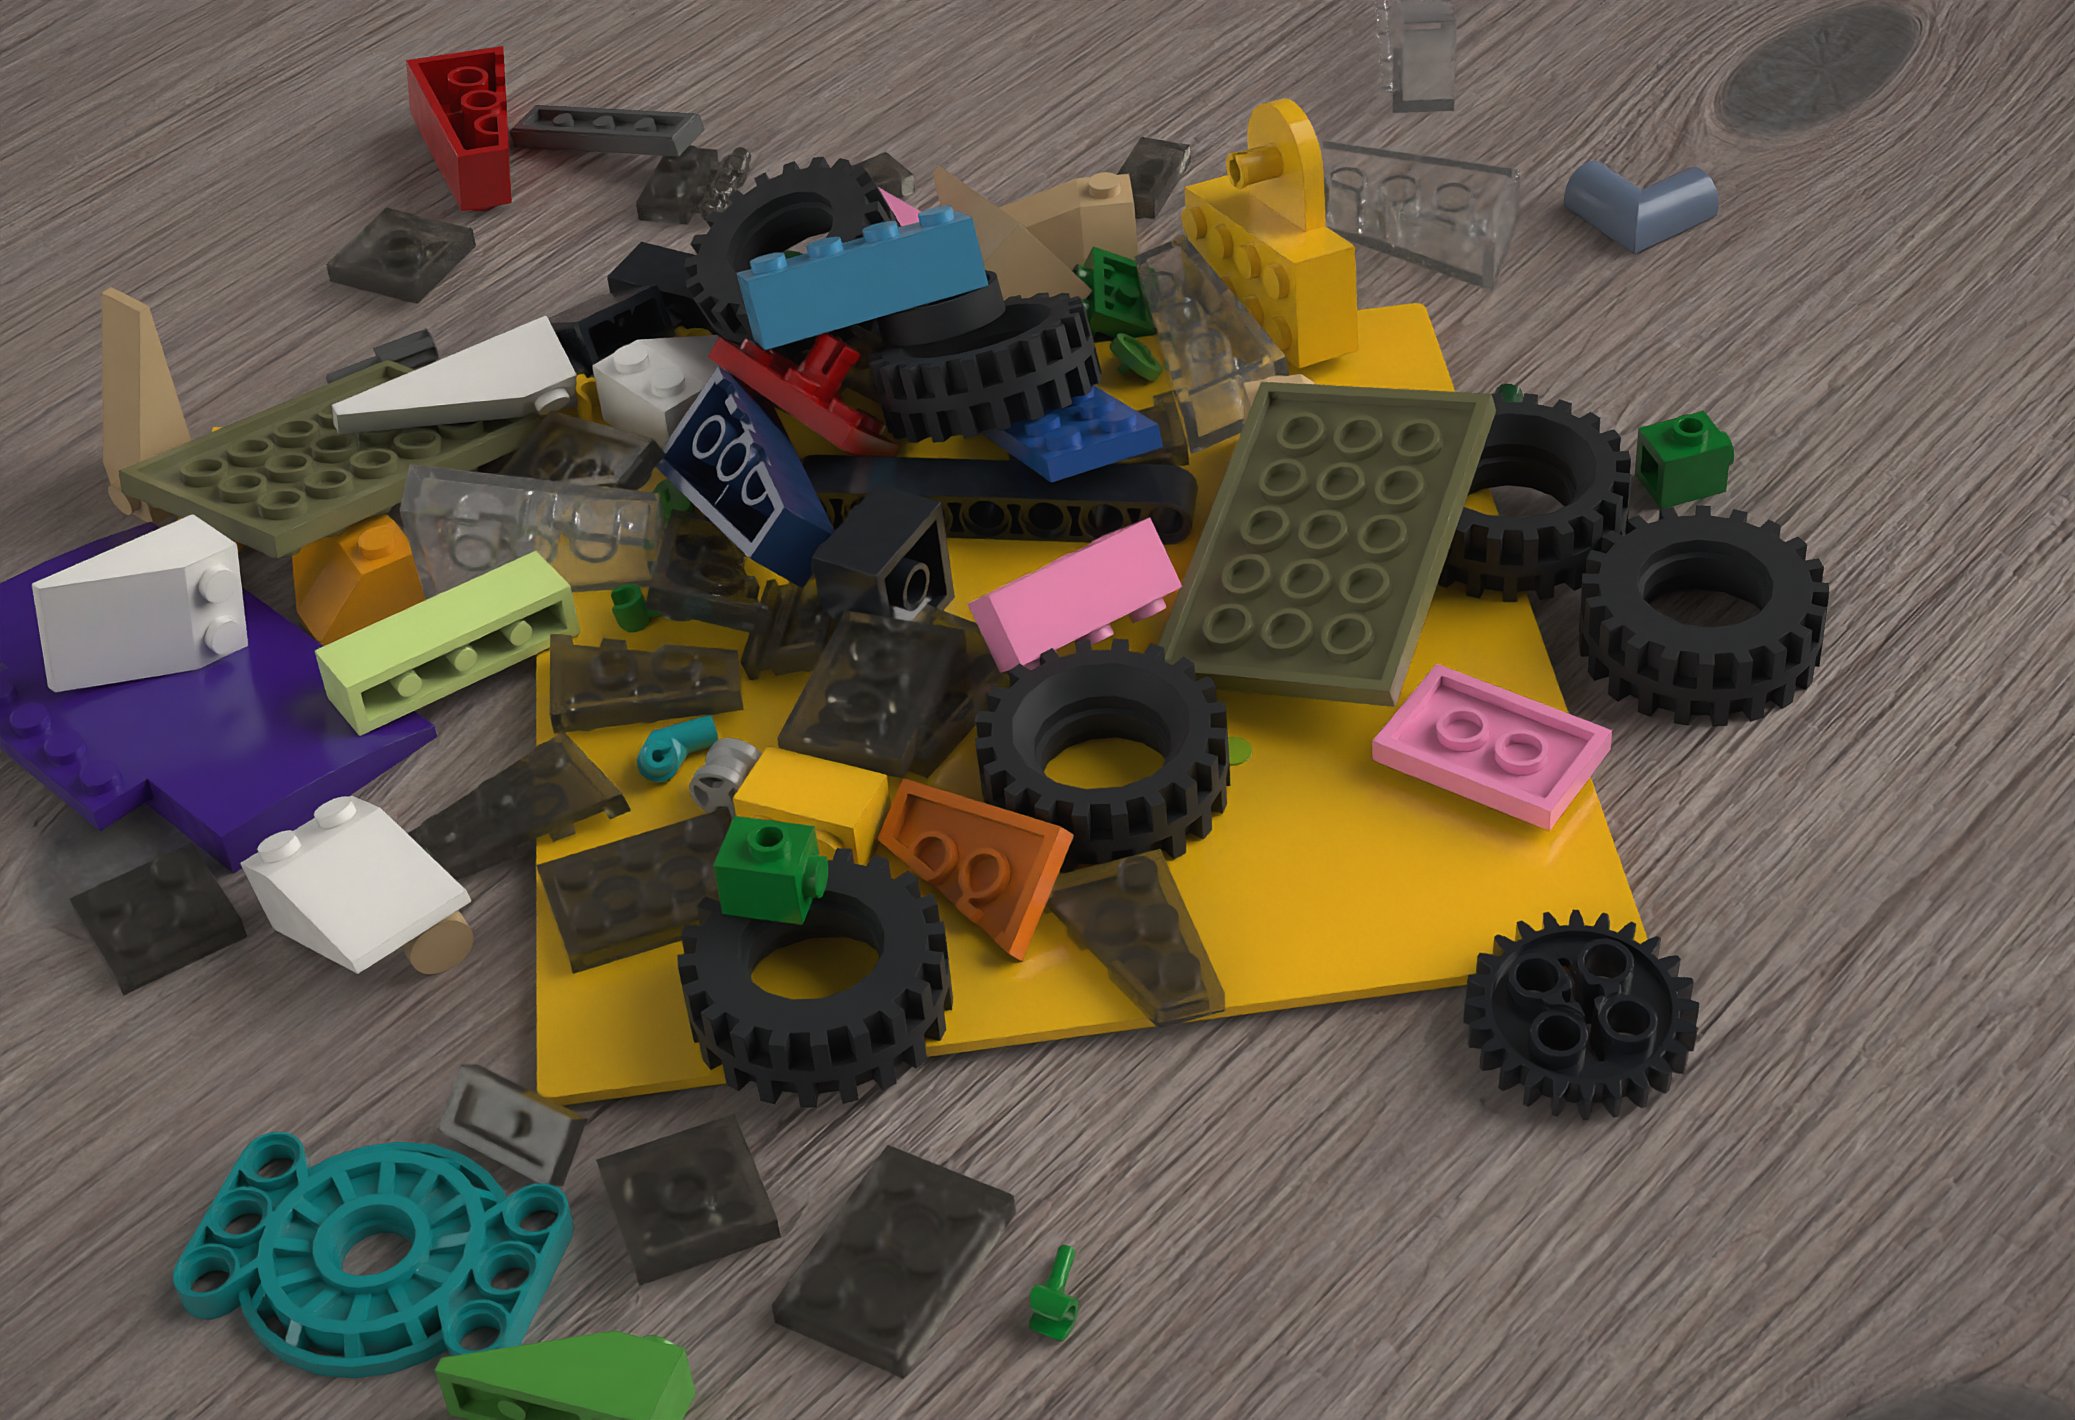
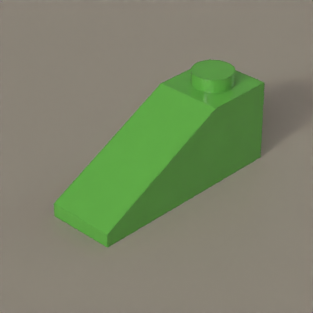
M607 1331L443 1357L435 1369L449 1415L467 1420H683L696 1394L684 1347L676 1346L671 1341L656 1335L639 1337L618 1331Z

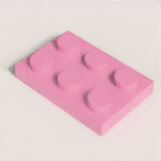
M1436 664L1372 741V760L1550 831L1611 750L1612 730Z

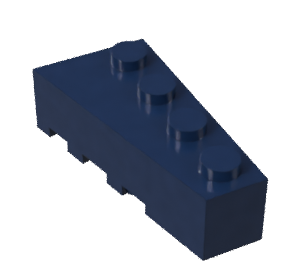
M718 366L652 464L750 559L804 589L813 576L812 556L818 546L826 541L835 531L772 402L736 376Z

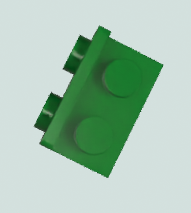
M1093 246L1084 265L1076 264L1072 270L1092 290L1086 299H1082L1092 337H1094L1096 332L1106 334L1113 340L1119 333L1127 334L1133 338L1155 335L1157 328L1153 267Z

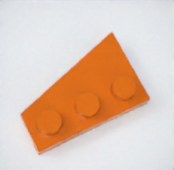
M903 778L877 839L922 879L933 885L948 898L969 920L987 932L994 939L993 941L1008 954L1023 961L1074 835L1061 826Z

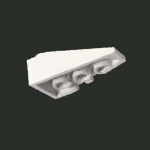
M543 316L333 404L334 426L338 434H350L523 417L537 410L539 414L545 415L564 407L570 401V396L575 395L577 374L547 316Z

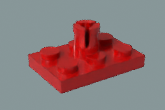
M828 332L816 336L814 345L799 365L772 348L769 351L765 350L748 338H745L741 345L719 337L707 356L842 450L859 456L893 457L899 448L897 444L882 435L887 427L882 421L860 408L854 410L841 402L843 395L838 391L849 370L857 363L861 354Z

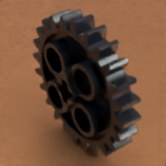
M1572 910L1569 925L1559 926L1556 919L1549 912L1543 913L1542 930L1537 932L1521 920L1516 924L1515 942L1497 934L1494 937L1493 954L1479 953L1477 956L1476 974L1468 975L1463 1023L1469 1025L1467 1042L1469 1048L1481 1049L1480 1069L1488 1071L1500 1068L1498 1088L1502 1091L1510 1089L1519 1083L1524 1085L1523 1105L1527 1107L1535 1103L1541 1095L1551 1098V1113L1557 1117L1563 1111L1567 1102L1577 1103L1579 1114L1583 1120H1589L1593 1103L1601 1102L1613 1118L1619 1117L1621 1101L1625 1096L1642 1109L1647 1106L1650 1087L1666 1094L1670 1090L1672 1073L1684 1074L1689 1052L1694 1051L1698 1031L1696 1024L1700 1006L1699 1002L1691 1000L1694 985L1693 979L1690 977H1678L1681 961L1679 956L1674 955L1658 959L1661 939L1658 936L1639 944L1634 941L1636 923H1628L1617 933L1609 930L1610 920L1607 913H1602L1594 926L1584 925L1579 910ZM1562 966H1566L1569 969L1571 976L1573 978V995L1575 1002H1570L1572 982L1570 980L1569 975H1566V972ZM1527 990H1536L1543 993H1534ZM1586 1024H1591L1589 1043L1592 1048V1051H1595L1596 1056L1600 1061H1596L1593 1059L1589 1047L1587 1045L1588 1030ZM1619 1033H1629L1634 1036H1625ZM1548 1047H1559V1048H1563V1049H1566V1050H1564V1051H1557V1050L1550 1049V1048H1548Z

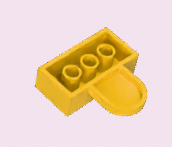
M1287 98L1259 104L1252 111L1248 122V150L1235 151L1227 155L1226 170L1228 175L1184 187L1186 208L1182 211L1181 220L1184 232L1188 237L1189 259L1185 262V275L1188 284L1194 291L1297 368H1303L1359 351L1355 246L1326 227L1322 155L1315 131L1304 111L1294 101Z

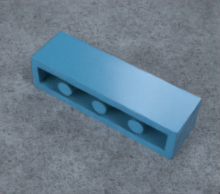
M950 205L939 206L918 213L919 222L897 227L896 221L881 222L864 228L862 230L863 238L842 243L840 237H829L806 245L808 252L806 254L786 259L785 254L780 252L763 255L751 260V269L736 274L754 341L767 350L989 286L973 218L960 211L953 212Z

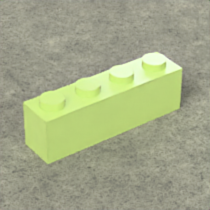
M534 551L316 649L314 652L328 699L358 735L361 736L570 639L581 632L571 586L537 551Z

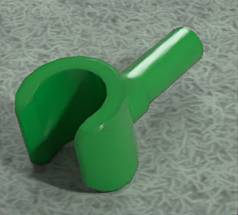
M624 584L616 587L611 592V598L615 605L612 608V612L618 625L627 632H638L648 626L651 618L660 617L661 615L700 612L699 597L645 601L640 587L635 584Z
M1068 1245L1058 1247L1049 1277L1045 1281L1044 1286L1041 1284L1035 1285L1029 1295L1030 1307L1034 1311L1029 1320V1328L1034 1332L1059 1342L1064 1341L1069 1336L1076 1322L1079 1309L1078 1300L1064 1294L1065 1285L1076 1254L1075 1250Z

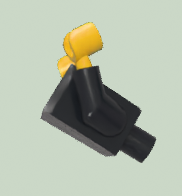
M658 284L599 295L548 318L577 374L575 390L578 416L585 422L594 421L592 406H600L595 378H590V375H594L592 367L594 364L635 340L712 335L709 330L703 328L686 329V321L665 306Z

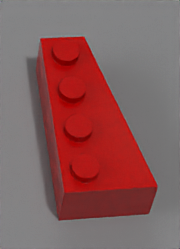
M499 46L406 60L410 114L460 210L482 212L498 205L512 203L504 47Z

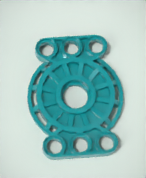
M271 1132L257 1137L242 1151L176 1263L172 1275L178 1296L189 1315L198 1319H215L225 1316L241 1306L246 1322L261 1344L285 1363L321 1376L355 1379L392 1374L427 1362L448 1350L449 1356L519 1346L567 1250L575 1227L567 1197L558 1187L550 1184L535 1183L522 1187L506 1198L505 1192L486 1169L461 1153L434 1144L398 1141L367 1145L329 1157L310 1167L303 1144L295 1135L287 1132ZM278 1158L294 1160L291 1168L280 1176L263 1178L258 1175L259 1170L271 1160ZM469 1180H471L481 1188L474 1187ZM549 1210L558 1215L553 1224L543 1230L527 1231L520 1227L523 1219L532 1212ZM256 1213L262 1216L258 1225L249 1232L242 1234L225 1232L227 1225L240 1215ZM379 1233H395L406 1238L412 1244V1248L406 1257L386 1271L364 1276L352 1275L343 1271V1263L347 1253L356 1243L368 1236ZM522 1268L529 1272V1276L524 1283L516 1288L499 1290L491 1286V1281L494 1277L505 1269ZM221 1270L229 1273L228 1279L224 1284L213 1291L203 1293L191 1290L194 1282L207 1272ZM275 1316L284 1330L287 1331L286 1339H282L271 1331L263 1321ZM492 1327L500 1331L496 1341L487 1348L467 1350L460 1346L463 1338L474 1329ZM312 1347L329 1354L345 1355V1357L318 1355L308 1350Z

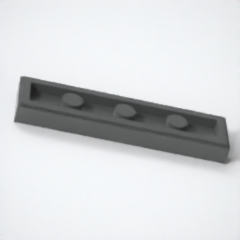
M535 105L509 132L515 147L679 157L705 129L700 114Z

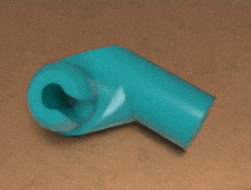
M711 715L652 731L637 758V767L641 775L650 781L664 782L673 778L688 754L710 748L718 741L716 727Z

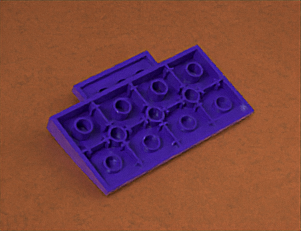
M153 522L98 539L47 560L0 583V749L99 831H102L138 806L146 803L234 874L242 869L241 862L258 853L257 848L265 839L282 831L296 830L314 819V812L324 803L338 797H349L437 737L435 726L415 711L359 736L327 697L314 650L323 647V645L243 587L242 594L248 638L247 647L198 670L61 692L51 690L47 683L32 583L159 529L160 527Z

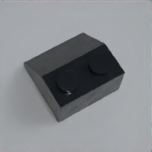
M877 484L859 505L852 508L848 517L835 532L818 546L812 556V573L816 579L820 606L881 669L890 672L895 669L955 598L941 502Z

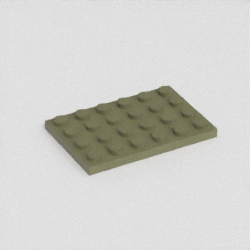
M385 360L119 470L121 491L148 503L151 507L160 508L181 518L193 514L230 540L261 551L268 557L277 559L287 558L296 555L302 547L321 538L344 533L348 526L367 517L388 513L392 506L413 496L429 494L436 489V486L457 476L473 474L479 470V466L494 459L517 454L520 452L521 447L544 437L542 416L530 413L526 416L338 434L334 426L333 404L415 370L396 362Z
M1261 382L1184 577L1182 587L1179 590L1158 646L1164 647L1165 662L1173 665L1184 656L1195 664L1196 681L1209 676L1215 683L1216 689L1396 707L1496 413L1492 394Z

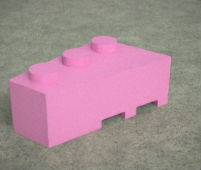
M1151 518L1106 534L1082 549L1071 554L1068 553L1030 574L1028 573L967 603L1000 673L1011 670L1019 663L1031 671L1040 666V654L1051 648L1057 653L1056 649L1074 640H1090L1091 645L1114 634L1109 624L1110 622L1128 614L1131 622L1135 623L1167 608L1162 597L1181 588L1182 585Z

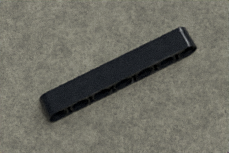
M817 454L800 459L834 531L848 517L852 508L859 505L877 484L941 502L946 538L1091 543L1106 534L1151 518L1162 544L1172 545L1185 540L1191 533L1198 485L1194 476L1182 467L1173 465L1111 463L1051 483L1019 460Z

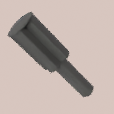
M425 328L373 348L376 356L328 373L326 380L328 384L385 360H390L409 368H415L439 359L437 346L432 335Z

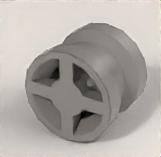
M724 738L716 741L707 753L706 765L699 768L691 779L689 790L695 803L707 814L717 819L732 821L734 816H736L733 797L762 753L753 745L739 739Z

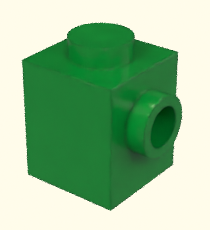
M1704 411L1682 415L1674 419L1638 428L1635 476L1660 509L1726 492L1729 466L1734 462L1733 445L1727 433L1720 431Z
M734 816L713 864L722 914L803 925L813 897L821 898L823 896L828 880V860L826 856H819L815 826Z

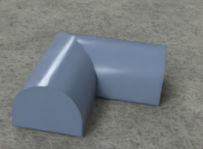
M1594 160L1586 162L1571 175L1565 189L1564 206L1630 252L1636 254L1717 216L1718 193L1710 176L1697 167L1687 168L1646 188L1640 189L1603 163Z

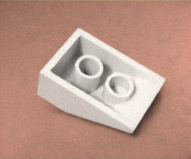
M708 335L635 340L594 364L592 367L603 420L657 456L718 366L721 367L707 357L719 336Z
M193 514L32 583L48 687L54 692L198 670L248 646L237 544Z
M354 796L338 797L324 803L314 812V819L294 831H282L268 837L258 846V853L240 863L274 930L357 974L471 902L466 889L380 807Z

